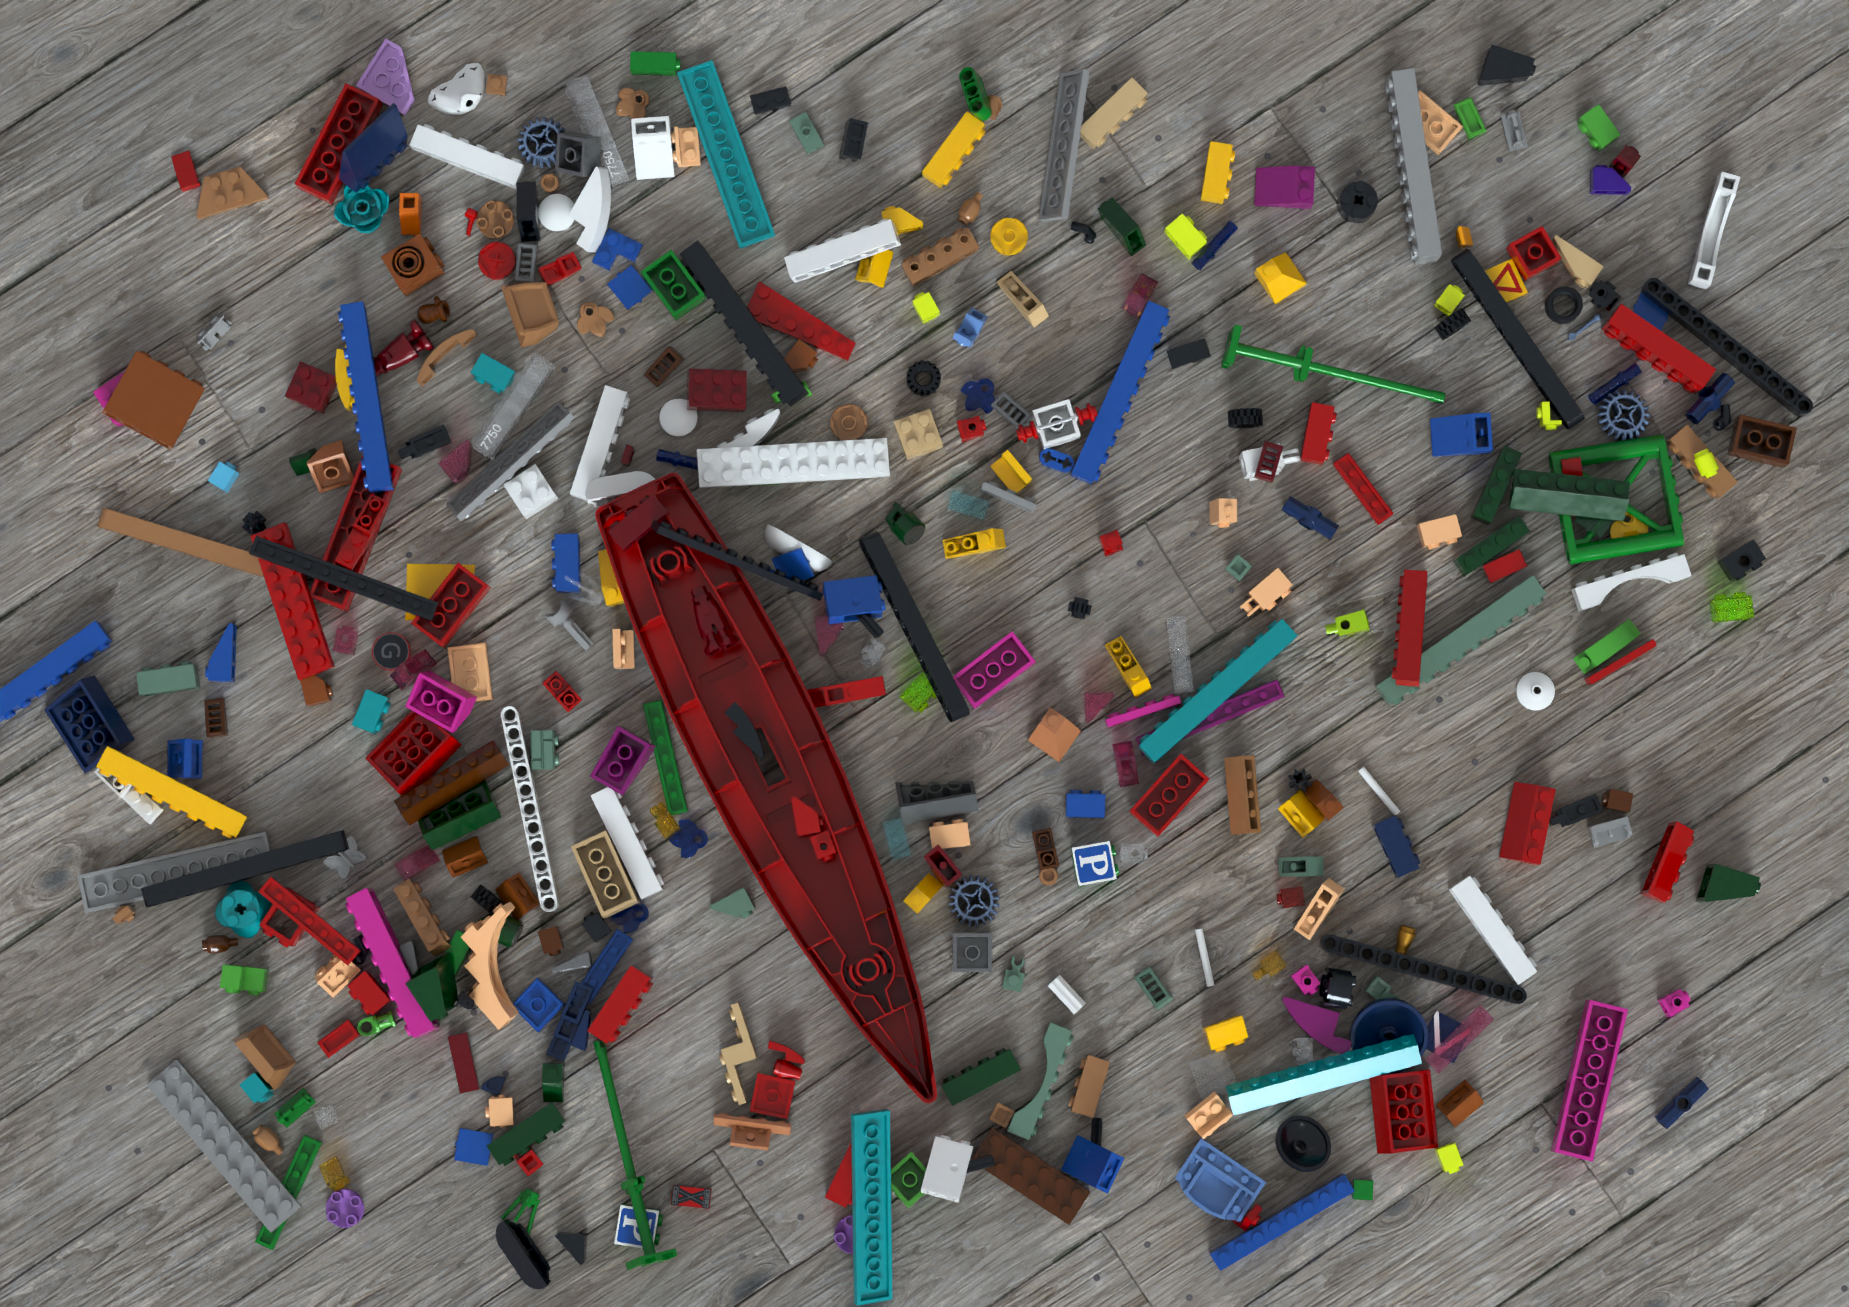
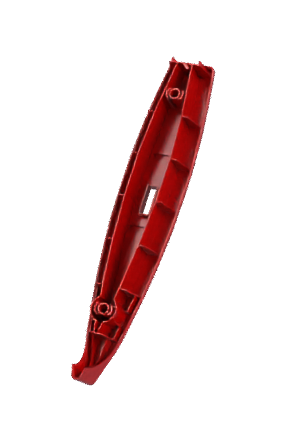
M672 472L648 482L599 507L595 512V517L638 641L667 710L730 835L797 944L867 1040L923 1102L932 1103L937 1098V1089L926 1016L918 983L878 856L847 776L788 651L739 567L660 535L653 529L625 552L608 533L611 530L609 527L615 521L623 520L626 517L624 514L631 508L636 509L641 505L639 502L645 496L654 495L670 514L664 521L672 524V528H683L691 536L695 534L700 535L706 539V542L711 543V541L720 544L722 549H728L679 474ZM701 586L706 587L707 592L711 593V596L724 613L730 625V628L727 629L728 633L737 636L740 641L737 645L724 649L719 634H715L722 650L711 656H706L704 653L708 642L707 638H701L692 602L693 596L691 591ZM734 702L745 712L755 730L762 728L786 779L770 787L768 786L751 749L733 733L738 726L725 715V711ZM791 797L798 798L815 810L818 816L823 817L824 828H821V833L829 831L837 852L833 854V859L823 862V859L818 860L810 837L820 833L797 836Z

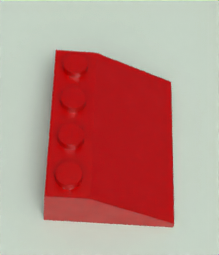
M411 711L365 759L400 795H404L427 781L455 753L461 744L448 730Z
M1430 1070L1390 1073L1371 1077L1370 1088L1377 1154L1438 1148Z

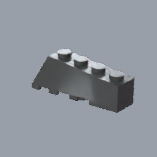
M950 781L947 784L931 782L930 785H920L919 782H911V785H902V782H895L902 824L979 811L973 781Z

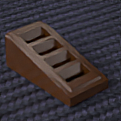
M668 346L643 375L656 387H659L685 358L672 346ZM669 353L676 359L675 362L668 357ZM664 359L671 365L670 368L662 362ZM660 365L666 372H661L657 366ZM654 370L661 378L657 379L651 372Z
M224 698L204 700L207 738L228 736ZM220 704V707L210 709V705ZM220 711V715L211 716V712ZM221 719V722L212 723L211 720ZM221 726V730H212V727Z

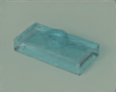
M953 490L947 509L984 520L989 501Z
M898 818L883 822L892 860L910 856L902 819Z

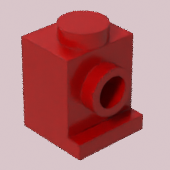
M979 416L957 421L962 442L984 436L983 431L986 430L984 419L980 420ZM974 424L976 426L975 430H970L969 425Z
M1118 530L1099 536L1098 540L1105 557L1123 550V543Z

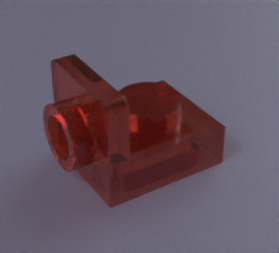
M1302 886L1279 889V893L1276 894L1277 904L1281 905V909L1305 906Z

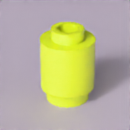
M1708 448L1694 454V462L1701 477L1706 476V478L1717 474L1716 470L1719 467Z

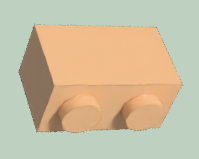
M1456 514L1417 525L1422 548L1428 547V550L1440 547L1439 544L1444 542L1447 545L1457 543V539L1462 537Z
M963 819L952 820V824L944 825V822L932 823L933 827H929L932 849L938 844L942 849L970 846L968 823L963 822Z

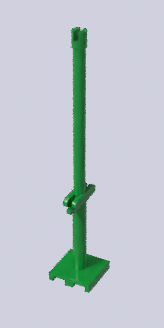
M1234 325L1229 331L1221 368L1229 369L1234 363L1236 354L1293 367L1294 381L1304 382L1307 379L1308 372L1313 371L1429 399V401L1443 403L1446 393L1419 388L1312 362L1313 349L1311 347L1306 349V346L1302 345L1295 357L1239 343L1242 329L1240 325Z
M602 1040L593 1042L596 1056L598 1057L627 1180L621 1183V1189L625 1190L627 1195H630L644 1256L626 1262L627 1270H631L640 1266L645 1267L653 1263L665 1262L676 1257L677 1252L676 1248L657 1253L655 1251L641 1193L645 1177L643 1175L636 1177L607 1057L606 1044Z

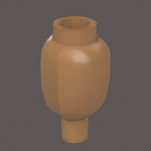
M976 192L973 198H969L963 203L958 212V221L961 224L967 226L975 221L980 212L982 194Z
M259 1125L252 1132L255 1135V1142L264 1150L274 1151L278 1156L284 1151L279 1146V1138L269 1127Z

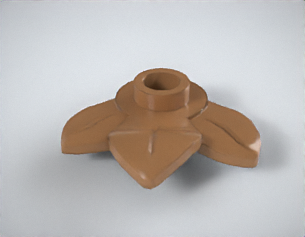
M624 88L618 92L621 101L616 107L617 115H630L631 119L644 118L646 116L645 107H647L650 101L646 91ZM638 96L642 97V101L640 103H638L637 101Z
M586 302L580 307L581 316L577 321V328L581 335L586 334L590 330L594 335L603 337L606 331L605 322L613 321L614 315L604 306L597 307L592 302ZM587 308H592L593 313L591 315L586 314Z

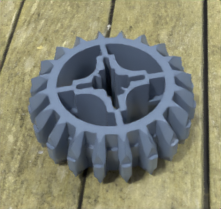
M536 117V123L533 124L529 120L530 126L523 125L525 132H519V135L523 138L517 139L518 143L521 144L518 146V149L523 151L521 156L526 157V162L532 161L534 167L538 162L540 168L544 167V163L551 167V161L556 164L557 144L550 140V132L552 130L557 134L563 133L566 130L564 127L560 128V122L554 124L553 118L547 122V118L543 117L542 122H540L539 118ZM543 129L542 133L538 135L533 134L537 130ZM544 139H546L547 143H543V144L541 145V144H540V141L543 142ZM529 140L536 144L535 154L529 150ZM547 150H552V151H553L552 153L543 156V154H544L545 151H547Z
M1623 389L1621 394L1618 390L1614 391V395L1609 393L1607 395L1608 399L1604 398L1602 400L1604 405H1600L1598 408L1603 411L1597 414L1598 417H1603L1598 423L1605 424L1602 431L1608 429L1607 436L1614 433V440H1617L1619 435L1621 441L1626 440V435L1628 439H1633V435L1638 437L1640 436L1639 431H1645L1643 425L1649 424L1644 419L1650 417L1649 413L1644 412L1649 407H1643V404L1646 402L1645 399L1639 401L1640 394L1633 397L1634 391L1632 390L1628 395L1626 389ZM1618 401H1627L1631 403L1632 406L1625 407L1622 405V403L1619 404ZM1611 405H1613L1615 417L1610 420L1609 416ZM1630 410L1626 417L1617 420L1623 412L1626 413ZM1637 410L1638 421L1637 424L1634 425L1632 414L1634 411ZM1622 423L1623 425H1625V427H1628L1629 429H1620L1616 427L1615 424Z
M969 875L970 881L967 882L966 878L962 877V885L958 881L955 882L959 887L958 889L951 887V891L955 892V895L949 894L948 898L954 899V902H948V905L955 906L950 912L954 913L957 911L958 914L954 918L958 919L961 916V924L966 919L969 920V927L972 921H975V926L978 927L979 920L985 925V917L990 921L993 919L989 915L990 912L995 915L997 914V911L993 910V906H1000V904L994 903V900H999L1000 896H993V893L998 892V890L994 889L991 891L990 888L994 884L991 882L987 886L985 884L987 882L986 877L983 879V882H980V875H977L976 881H973V876ZM979 885L973 894L961 891L966 886ZM983 889L990 896V906L983 903L980 899ZM977 892H979L977 897L979 898V903L983 906L979 904H974V906H972L971 909L968 910L970 907V902H968V898H966L965 896L973 898L974 896H976ZM958 896L967 901L968 906L964 913L958 906ZM976 907L986 911L979 917L969 916Z

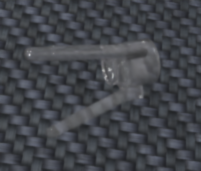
M583 571L580 574L594 586L591 589L568 576L564 577L565 580L588 592L587 597L590 599L563 593L564 597L589 603L592 606L596 604L600 606L602 604L604 595L601 586Z

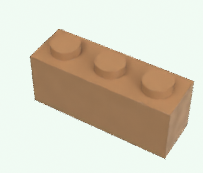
M1087 1055L1086 1058L1082 1057L1079 1069L1083 1070L1081 1076H1077L1074 1087L1077 1090L1075 1096L1071 1095L1068 1104L1071 1107L1070 1111L1094 1118L1110 1061Z

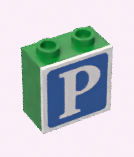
M1110 841L1071 848L1078 886L1117 879L1116 876L1119 875L1118 865L1113 862V856H1116L1114 845H1110Z
M622 1203L620 1205L614 1244L642 1248L633 1206ZM645 1207L655 1247V1245H659L660 1234H657L658 1226H662L663 1215L660 1214V1209Z

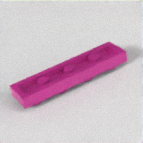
M1174 694L1163 697L1164 701L1156 703L1155 700L1144 703L1145 707L1138 709L1137 706L1126 709L1127 713L1121 715L1119 712L1109 714V719L1105 720L1106 726L1109 728L1180 705V697H1174Z

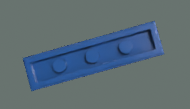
M619 929L615 931L581 982V984L594 989L589 1004L593 1002L634 940Z

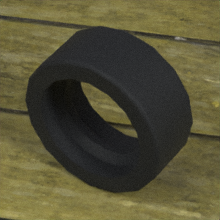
M1568 286L1554 289L1545 302L1547 316L1558 324H1568L1574 321L1583 308V300L1580 294L1574 288ZM1561 294L1570 296L1575 302L1574 311L1568 316H1560L1553 309L1554 299Z

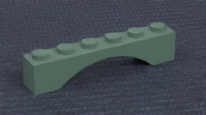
M1051 1022L1049 1023L1043 1038L1047 1059L1043 1083L1033 1099L1023 1108L1014 1112L1007 1132L1027 1140L1030 1137H1035L1038 1126H1035L1038 1118L1042 1119L1045 1108L1042 1106L1045 1100L1049 1101L1052 1090L1049 1088L1052 1082L1056 1083L1060 1073L1057 1071L1058 1065H1063L1067 1055L1064 1053L1066 1046L1070 1047L1074 1036L1071 1035V1030Z

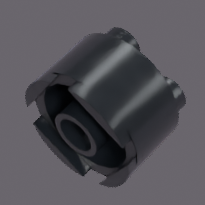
M1364 181L1348 184L1342 190L1338 199V212L1341 217L1347 222L1363 223L1370 219L1378 204L1376 191ZM1359 200L1361 204H1354V202Z
M1326 967L1325 971L1328 972L1326 975H1322L1319 996L1323 997L1320 1005L1346 1009L1347 1006L1351 1007L1353 1004V995L1351 993L1352 987H1355L1356 976L1352 975L1349 970Z

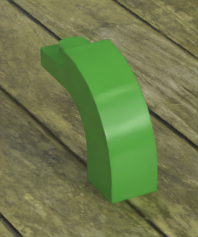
M1629 618L1573 659L1585 674L1629 644L1641 633Z

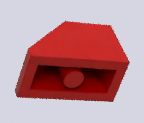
M791 797L797 836L821 833V828H824L823 817L818 816L815 810L798 798Z

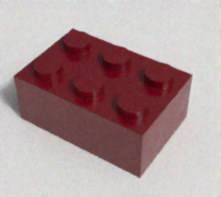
M689 368L687 372V410L744 412L746 409L747 371Z

